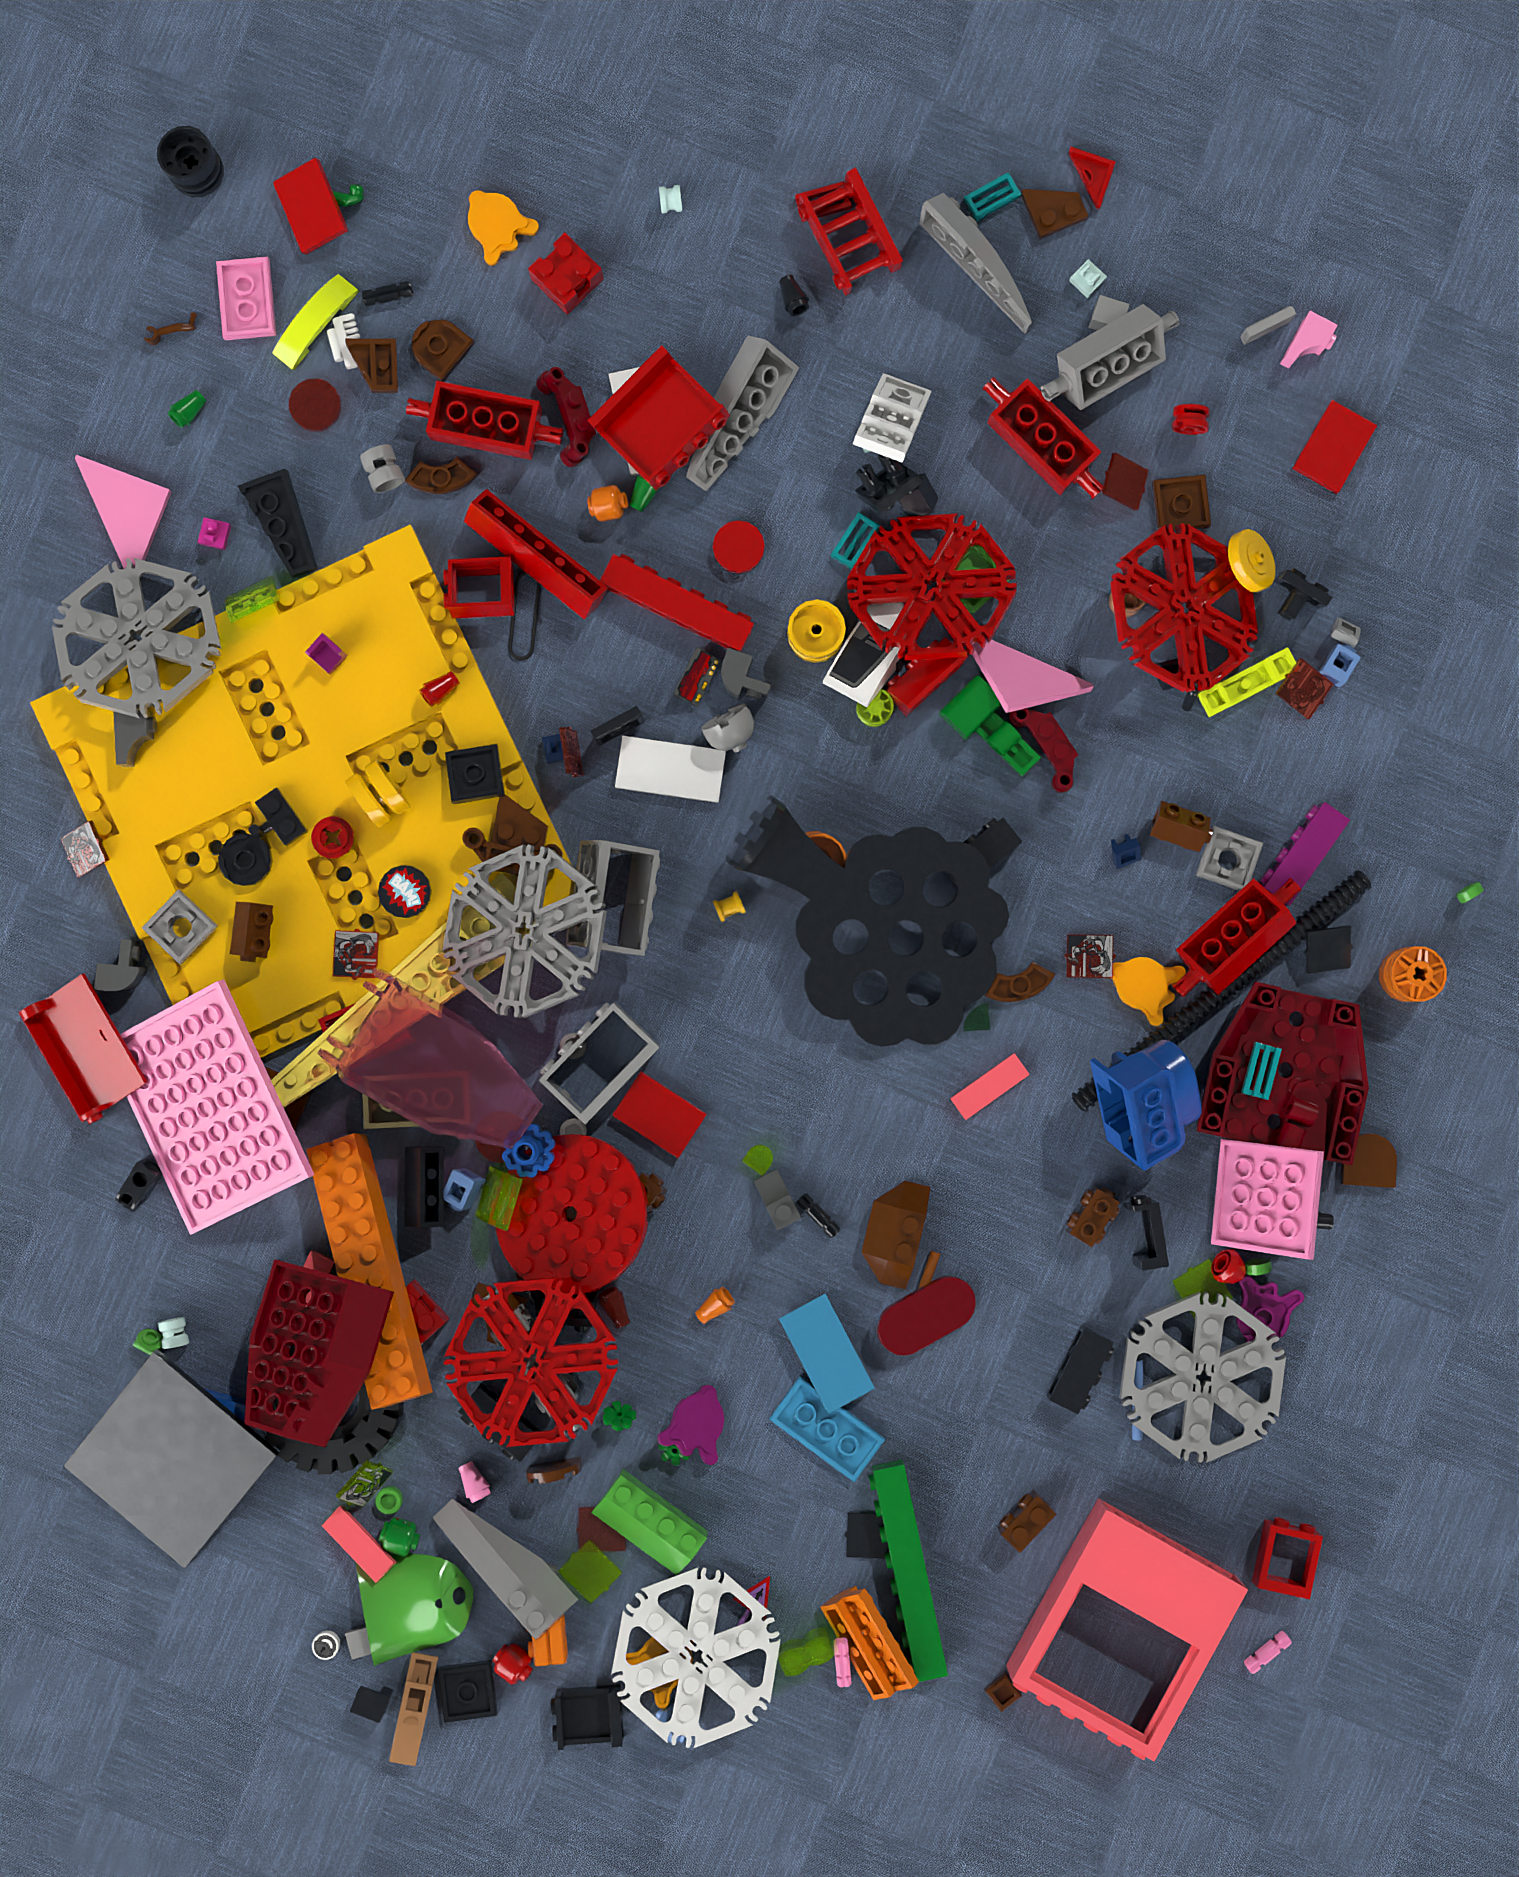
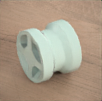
M674 185L673 188L668 189L664 186L659 187L661 212L667 213L669 210L682 212L680 185Z

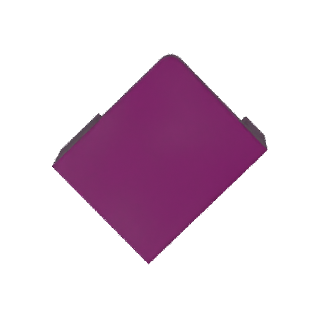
M323 633L305 651L310 658L330 675L348 656Z

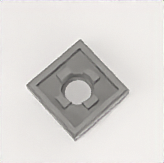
M1212 826L1213 834L1211 840L1205 845L1195 876L1240 891L1251 881L1263 843ZM1226 850L1233 852L1237 858L1235 867L1229 870L1221 867L1218 862L1220 853Z
M178 889L142 929L179 964H183L217 929L218 925L185 893ZM179 918L188 919L192 925V929L185 937L177 936L173 930V925Z

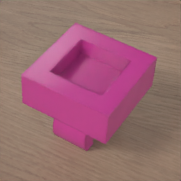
M204 517L198 543L226 550L232 525Z

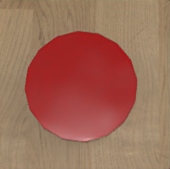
M739 520L728 522L718 530L714 537L713 552L715 559L728 572L738 574L749 572L763 558L765 548L763 536L757 527L749 522Z

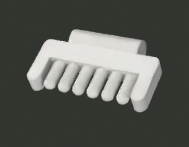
M350 313L333 318L334 328L327 330L335 362L344 360L347 369L356 368L357 365L346 347L345 338H360V334L357 333L358 328L354 327L357 325L355 316Z

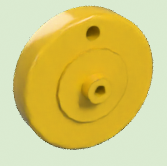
M1244 529L1232 535L1228 544V558L1237 580L1251 592H1260L1269 588L1274 582L1276 571L1274 558L1267 542L1260 534L1251 529Z

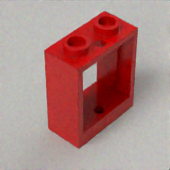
M511 556L448 559V569L443 571L444 584L448 585V593H444V608L449 609L452 619L515 616L514 567ZM500 575L501 601L458 603V577Z
M1274 1517L1273 1521L1265 1519L1252 1582L1260 1589L1310 1600L1323 1536L1315 1530L1316 1527L1306 1523H1300L1299 1526L1290 1525L1289 1520ZM1276 1533L1310 1540L1302 1582L1268 1574Z

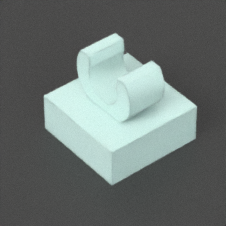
M1088 259L1070 277L1069 281L1084 296L1089 298L1106 280L1107 276Z

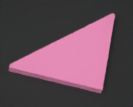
M76 455L75 460L123 568L127 567L126 559L128 558L135 568L134 558L145 561L172 491Z
M985 639L984 648L977 642L971 644L974 647V654H972L1006 713L1088 693L1094 687L1092 683L994 640L988 643Z

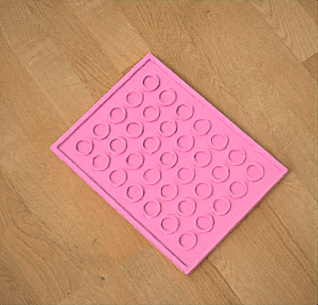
M224 979L209 985L120 1034L148 1082L128 1095L127 1098L190 1235L314 1175Z

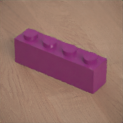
M1326 802L1320 803L1317 806L1313 804L1305 814L1307 821L1302 827L1298 826L1291 834L1290 839H1292L1290 845L1287 848L1283 847L1276 855L1275 860L1278 862L1273 869L1268 868L1260 878L1261 885L1270 893H1274L1289 878H1292L1293 882L1295 881L1302 889L1345 829L1350 819ZM1299 892L1294 897H1292L1285 904V906H1290L1299 894Z

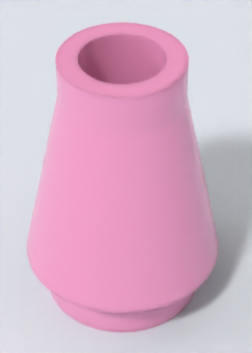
M473 1461L458 1468L461 1473L466 1498H470L472 1503L491 1494L488 1488L490 1487L489 1483L476 1468Z

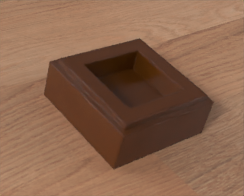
M1005 1672L984 1688L1001 1712L1022 1697L1021 1692L1013 1686V1682Z

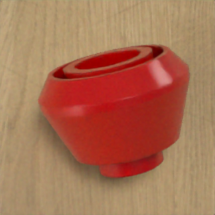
M1226 1249L1219 1252L1214 1258L1211 1272L1217 1282L1234 1284L1244 1278L1246 1264L1236 1250Z

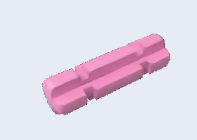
M1280 1631L1274 1636L1275 1639L1273 1641L1270 1639L1255 1651V1656L1252 1657L1250 1655L1244 1660L1245 1666L1252 1674L1258 1672L1262 1664L1266 1665L1279 1655L1282 1648L1285 1650L1291 1645V1639L1285 1632Z
M844 1637L836 1638L833 1643L837 1685L841 1688L844 1686L849 1687L852 1682L848 1640Z

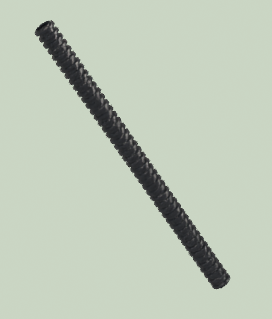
M1359 870L1354 871V876L1349 875L1347 881L1343 880L1341 886H1335V890H1330L1328 896L1324 895L1322 901L1317 900L1315 906L1311 905L1309 907V911H1303V916L1298 915L1296 917L1297 924L1219 995L1208 986L1206 992H1200V997L1195 996L1193 1002L1189 1001L1187 1003V1007H1181V1012L1176 1011L1174 1013L1175 1016H1170L1167 1023L1165 1021L1162 1022V1027L1157 1026L1155 1028L1156 1031L1154 1033L1151 1031L1148 1038L1143 1037L1141 1043L1137 1042L1135 1048L1131 1047L1129 1048L1130 1052H1124L1123 1054L1128 1057L1160 1040L1177 1042L1179 1040L1178 1037L1180 1035L1183 1037L1186 1030H1192L1191 1026H1197L1199 1020L1203 1021L1205 1019V1015L1210 1016V1011H1216L1218 1005H1224V1000L1229 1001L1231 995L1235 996L1237 994V990H1243V986H1248L1250 980L1254 981L1256 975H1262V971H1267L1269 965L1273 966L1275 960L1280 961L1282 955L1286 956L1288 954V950H1294V945L1299 946L1301 940L1305 941L1306 931L1320 929V925H1325L1327 919L1332 920L1333 915L1340 913V909H1346V904L1351 905L1353 903L1352 900L1359 898V894L1363 895L1365 890H1370L1372 886L1368 877ZM1094 1077L1091 1078L1092 1082L1084 1084V1088H1078V1093L1073 1092L1071 1094L1073 1101L1084 1112H1088V1107L1090 1106L1093 1108L1096 1101L1099 1102Z

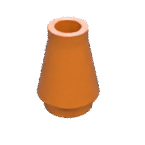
M715 1288L700 1308L695 1311V1314L705 1324L709 1320L731 1310L735 1300L726 1288Z

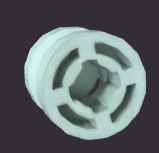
M185 1317L158 1322L159 1331L163 1333L161 1341L163 1349L189 1344L188 1335L184 1331L186 1326Z

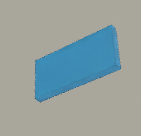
M825 1293L778 1318L828 1414L875 1389Z
M801 1375L769 1417L770 1421L853 1482L856 1481L885 1441V1437L843 1406L828 1414L813 1384Z

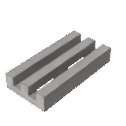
M1289 306L1247 327L1240 337L1243 344L1246 345L1290 323L1296 315L1293 306Z

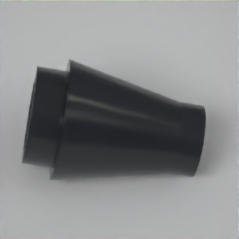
M793 275L782 277L779 280V284L782 290L785 310L791 316L805 313L809 309V298L795 281Z

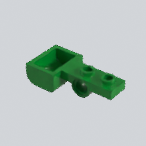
M976 675L939 711V715L966 741L976 732L1023 777L1041 757L1022 739L1019 732L1011 724L1003 721L995 713L1002 705L991 686L980 676Z

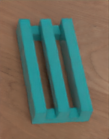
M1007 172L964 196L963 201L967 204L969 212L973 214V219L977 222L1020 198L1021 192L1010 173ZM1008 182L1009 185L992 193L991 195L978 201L977 203H973L974 199L982 196L983 194L991 191L992 189L1000 186L1001 184ZM1013 191V193L1007 195L1006 197L998 200L997 202L989 205L988 207L978 212L977 209L985 206L986 204L994 201L995 199L1003 196L1004 194Z
M858 512L830 557L837 559L839 563L846 565L852 570L875 530L877 532L881 525ZM862 520L864 524L843 556L840 555V550L859 521ZM868 526L873 527L851 561L847 558Z
M1254 1042L1241 1093L1269 1100L1282 1049ZM1262 1049L1264 1051L1253 1090H1249L1259 1051ZM1273 1052L1262 1093H1260L1269 1054Z

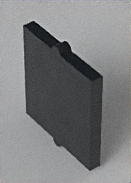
M1346 925L1306 931V950H1304L1306 955V973L1312 974L1351 968V950L1353 949V945H1351V926Z
M848 1512L847 1532L844 1533L847 1538L846 1557L885 1559L884 1553L889 1552L887 1542L882 1543L879 1527L884 1526L882 1516L877 1517L876 1513Z

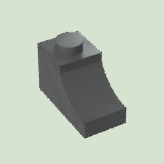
M138 710L140 718L113 712L116 765L124 768L134 767L135 757L139 748L146 741L154 740V732L157 731L156 718L149 711H147V718H144L140 710Z
M777 1169L754 1180L777 1230L801 1219V1215Z

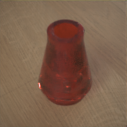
M612 1287L598 1295L600 1299L599 1305L613 1321L616 1328L624 1327L630 1323L622 1291H619L617 1287Z

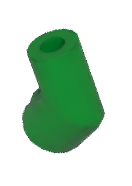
M353 184L349 187L350 193L333 191L338 206L348 207L362 202L364 199V188L361 185Z

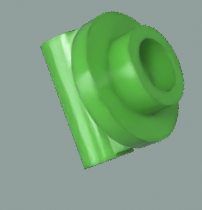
M144 1329L138 1333L133 1347L151 1356L157 1349L160 1352L162 1351L161 1341L163 1336L154 1329Z

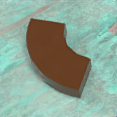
M458 457L449 464L442 466H431L420 461L407 476L405 483L424 493L447 494L469 485L478 474Z
M1031 962L1026 970L1017 975L1007 976L996 973L992 986L986 992L985 997L1002 1002L1025 1000L1044 990L1056 974L1034 962Z

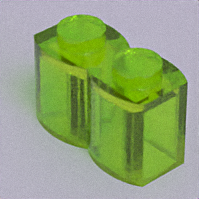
M817 1628L806 1633L802 1639H791L783 1643L779 1647L778 1660L785 1676H796L804 1672L810 1665H821L829 1661L834 1656V1647L827 1629Z

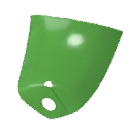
M390 1554L396 1563L379 1582L375 1583L356 1563L363 1614L374 1666L415 1651L448 1642L461 1634L469 1618L474 1592L470 1582L458 1567L445 1559L423 1554L400 1556ZM458 1587L463 1588L465 1591V1599L460 1605L455 1604L453 1601V1592ZM441 1599L442 1608L436 1607V1600Z

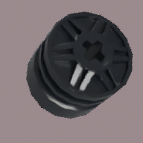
M178 126L169 130L161 138L157 147V160L161 169L182 194L192 198L204 197L213 193L219 187L224 176V165L205 134L191 126Z

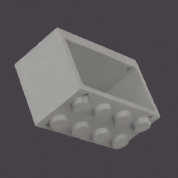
M604 840L580 841L577 870L598 886L591 890H599L601 892L600 895L593 898L594 905L603 903L610 851L612 854L621 855L623 853L632 855L619 946H612L602 942L601 951L645 956L649 943V937L647 936L648 928L653 918L652 901L657 891L655 880L656 873L660 868V851ZM575 882L573 894L577 893L578 886ZM583 921L569 927L565 945L589 949L592 934L591 923Z
M606 1002L595 1014L598 1019L593 1024L588 1021L576 1033L580 1038L575 1043L571 1040L568 1041L558 1052L561 1055L559 1060L555 1062L551 1059L539 1071L543 1075L539 1081L584 1124L660 1048V1045L616 1002L612 1005ZM614 1011L647 1044L582 1109L570 1097L571 1095L565 1089L562 1090L550 1076L578 1047L581 1048L585 1044L584 1040Z

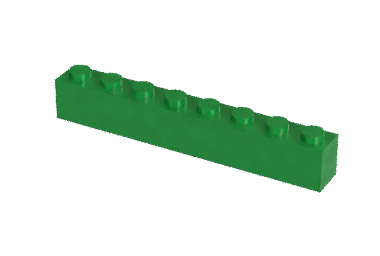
M903 1460L873 1465V1474H869L868 1477L871 1491L877 1490L878 1500L874 1501L877 1517L882 1516L884 1526L879 1527L882 1543L887 1542L889 1552L884 1554L887 1568H893L895 1578L890 1579L893 1596H899L900 1605L895 1606L898 1621H904L906 1631L901 1632L904 1648L909 1647L911 1657L906 1658V1660L912 1666L919 1682L948 1676Z

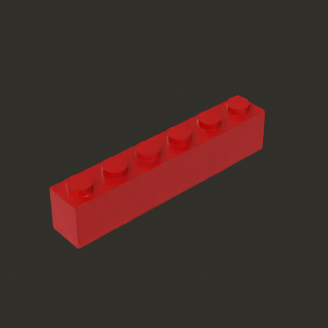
M488 489L484 490L470 503L463 522L506 557L511 556V560L580 617L585 620L600 605L608 587Z
M615 554L612 555L600 579L608 587L607 590L726 649L731 648L739 652L743 651L754 629V623L751 622L752 618L739 611L737 614L727 610L728 606L718 600H714L712 603L704 599L705 595L693 588L688 591L682 588V584L671 577L664 579L657 575L658 571L644 565L641 568L634 564V559L625 554H621L620 557Z

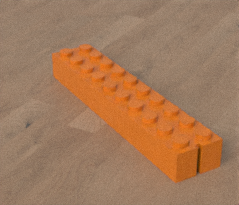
M352 1133L332 1140V1142H326L306 1149L309 1163L314 1173L313 1179L337 1275L394 1292L372 1368L365 1380L371 1410L385 1408L433 1393L367 1135Z

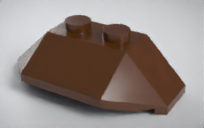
M904 1180L873 1201L861 1253L881 1284L905 1290L907 1288L926 1219L930 1194L929 1186Z

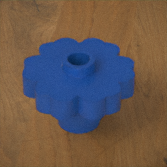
M523 1123L518 1130H510L502 1142L504 1148L507 1149L502 1154L506 1167L510 1170L517 1169L520 1177H535L539 1170H548L551 1163L555 1160V1155L551 1150L555 1147L556 1143L549 1131L541 1132L540 1126L536 1123ZM527 1145L532 1149V1154H528L525 1151Z

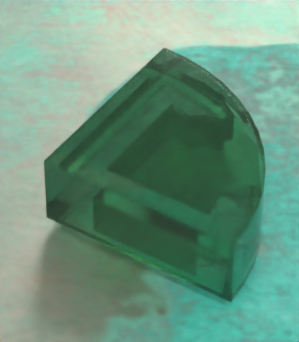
M988 1003L979 1005L969 1012L964 1021L963 1032L990 1030Z

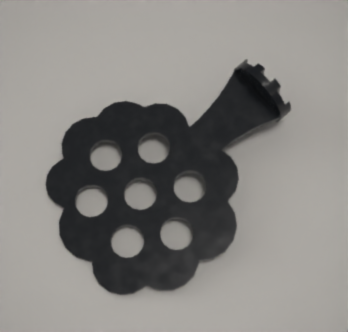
M772 795L768 796L767 799L771 803L761 814L756 810L752 813L749 819L754 823L746 835L741 832L738 833L734 841L739 846L733 859L726 856V862L739 871L753 873L782 883L810 899L801 908L795 921V936L799 946L810 957L804 972V989L809 1002L821 1014L835 1020H849L859 1037L867 1043L876 1046L897 1045L907 1038L923 1045H936L948 1040L959 1029L963 1020L964 1005L980 999L991 988L997 973L996 955L990 942L1001 936L1008 923L1009 912L1007 903L1001 894L988 887L989 867L985 857L976 847L962 841H946L938 832L927 827H909L899 831L892 837L881 834L865 836L854 843L847 853L844 867H842L826 855L805 834L784 803ZM881 870H893L901 876L903 881V891L900 898L889 905L876 903L869 894V882ZM937 871L950 873L955 878L957 884V892L954 899L944 906L929 904L923 895V884L926 878ZM848 919L862 922L868 932V940L865 947L855 954L839 952L833 942V933L836 927ZM901 921L915 922L922 931L920 947L909 955L894 953L888 943V934L891 928ZM957 921L969 923L974 928L976 934V942L973 949L962 956L948 954L942 944V935L945 929ZM866 970L881 972L887 981L885 996L874 1004L859 1002L853 993V983L856 977ZM920 971L934 973L941 984L937 999L928 1005L912 1003L906 993L909 979Z

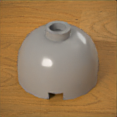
M746 704L734 706L728 709L729 712L722 716L720 714L716 715L701 727L704 737L711 746L721 751L732 749L734 753L747 746L746 741L752 736L754 731V719Z

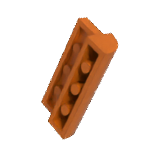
M856 1586L848 1588L829 1599L820 1607L838 1638L844 1637L848 1640L849 1658L873 1700L889 1698L896 1691L912 1689L919 1683L912 1666L907 1662L900 1649V1645L894 1639L885 1619L880 1615L873 1602V1598L865 1588L859 1590Z

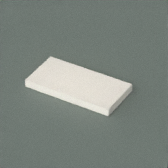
M622 736L615 788L719 803L726 751Z

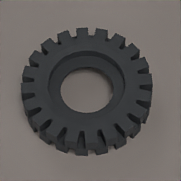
M295 1344L290 1348V1356L295 1352ZM364 1382L359 1390V1405L355 1415L347 1423L337 1427L326 1447L293 1440L267 1431V1435L263 1438L270 1445L276 1446L280 1450L277 1456L286 1463H289L291 1460L296 1462L297 1469L306 1472L315 1469L318 1470V1474L328 1475L340 1470V1473L353 1470L359 1464L363 1465L386 1445L399 1425L397 1423L402 1416L404 1402L371 1410ZM278 1397L275 1399L273 1404L274 1410L277 1409L279 1404Z

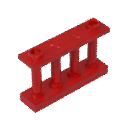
M856 167L846 172L845 182L842 187L812 202L803 193L800 195L799 205L797 206L802 220L808 221L834 273L832 277L838 290L842 289L845 296L851 292V281L881 266H888L890 272L893 273L899 270L903 263V259ZM846 196L849 198L853 197L857 205L855 210L821 225L815 213L816 211ZM859 219L865 221L868 227L867 233L833 249L827 237L828 234ZM869 243H876L880 251L878 253L879 256L847 272L844 271L839 258Z

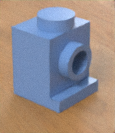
M1338 643L1332 648L1316 675L1339 688L1346 683L1361 657L1355 654L1356 650L1353 647ZM1335 660L1341 663V669L1334 665Z
M466 1168L453 1169L444 1189V1200L454 1210L463 1211L470 1209L474 1204L481 1185L485 1183L486 1179Z

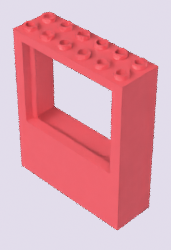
M1098 1498L1007 1662L1006 1667L1013 1681V1686L1024 1693H1027L1028 1690L1037 1695L1036 1698L1041 1703L1047 1706L1054 1704L1061 1708L1060 1712L1064 1716L1072 1720L1075 1717L1084 1722L1083 1725L1094 1733H1098V1731L1108 1735L1107 1739L1117 1746L1121 1747L1122 1744L1131 1748V1753L1138 1758L1145 1760L1147 1757L1155 1761L1248 1589L1236 1575ZM1083 1584L1191 1644L1144 1733L1035 1672Z

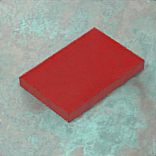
M313 158L273 182L303 254L307 255L349 231L319 159Z
M1331 400L1292 469L1333 493L1338 494L1377 425L1336 401Z
M641 1071L612 1116L676 1158H679L707 1114Z

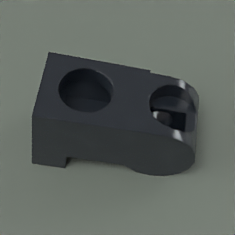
M147 1158L136 1162L119 1190L115 1201L131 1212H135L143 1203L147 1194L150 1193L155 1183L162 1177L163 1174L159 1166Z

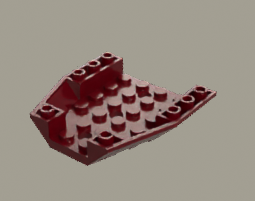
M1254 982L1212 1053L1201 1104L1202 1113L1198 1119L1196 1131L1243 1142L1279 1146L1275 1143L1286 1119L1284 1111L1295 1083L1313 1079L1327 1103L1324 1160L1353 1166L1369 1090L1359 1004L1337 999H1326L1281 989L1282 987ZM1294 1011L1299 1012L1302 1016L1301 1024L1296 1027L1289 1022V1016ZM1254 1042L1282 1049L1269 1100L1241 1093ZM1262 1049L1259 1051L1249 1090H1253L1264 1051ZM1273 1052L1269 1054L1260 1093H1262ZM1284 1062L1288 1063L1291 1067V1073L1286 1078L1281 1077L1278 1073V1067ZM1272 1114H1277L1280 1118V1125L1275 1129H1271L1267 1124V1119Z
M273 1259L249 1337L245 1424L282 1437L326 1447L371 1371L394 1292ZM311 1291V1299L306 1303V1296ZM295 1344V1352L290 1356V1348ZM278 1397L279 1404L277 1409L274 1410L273 1404L275 1399Z

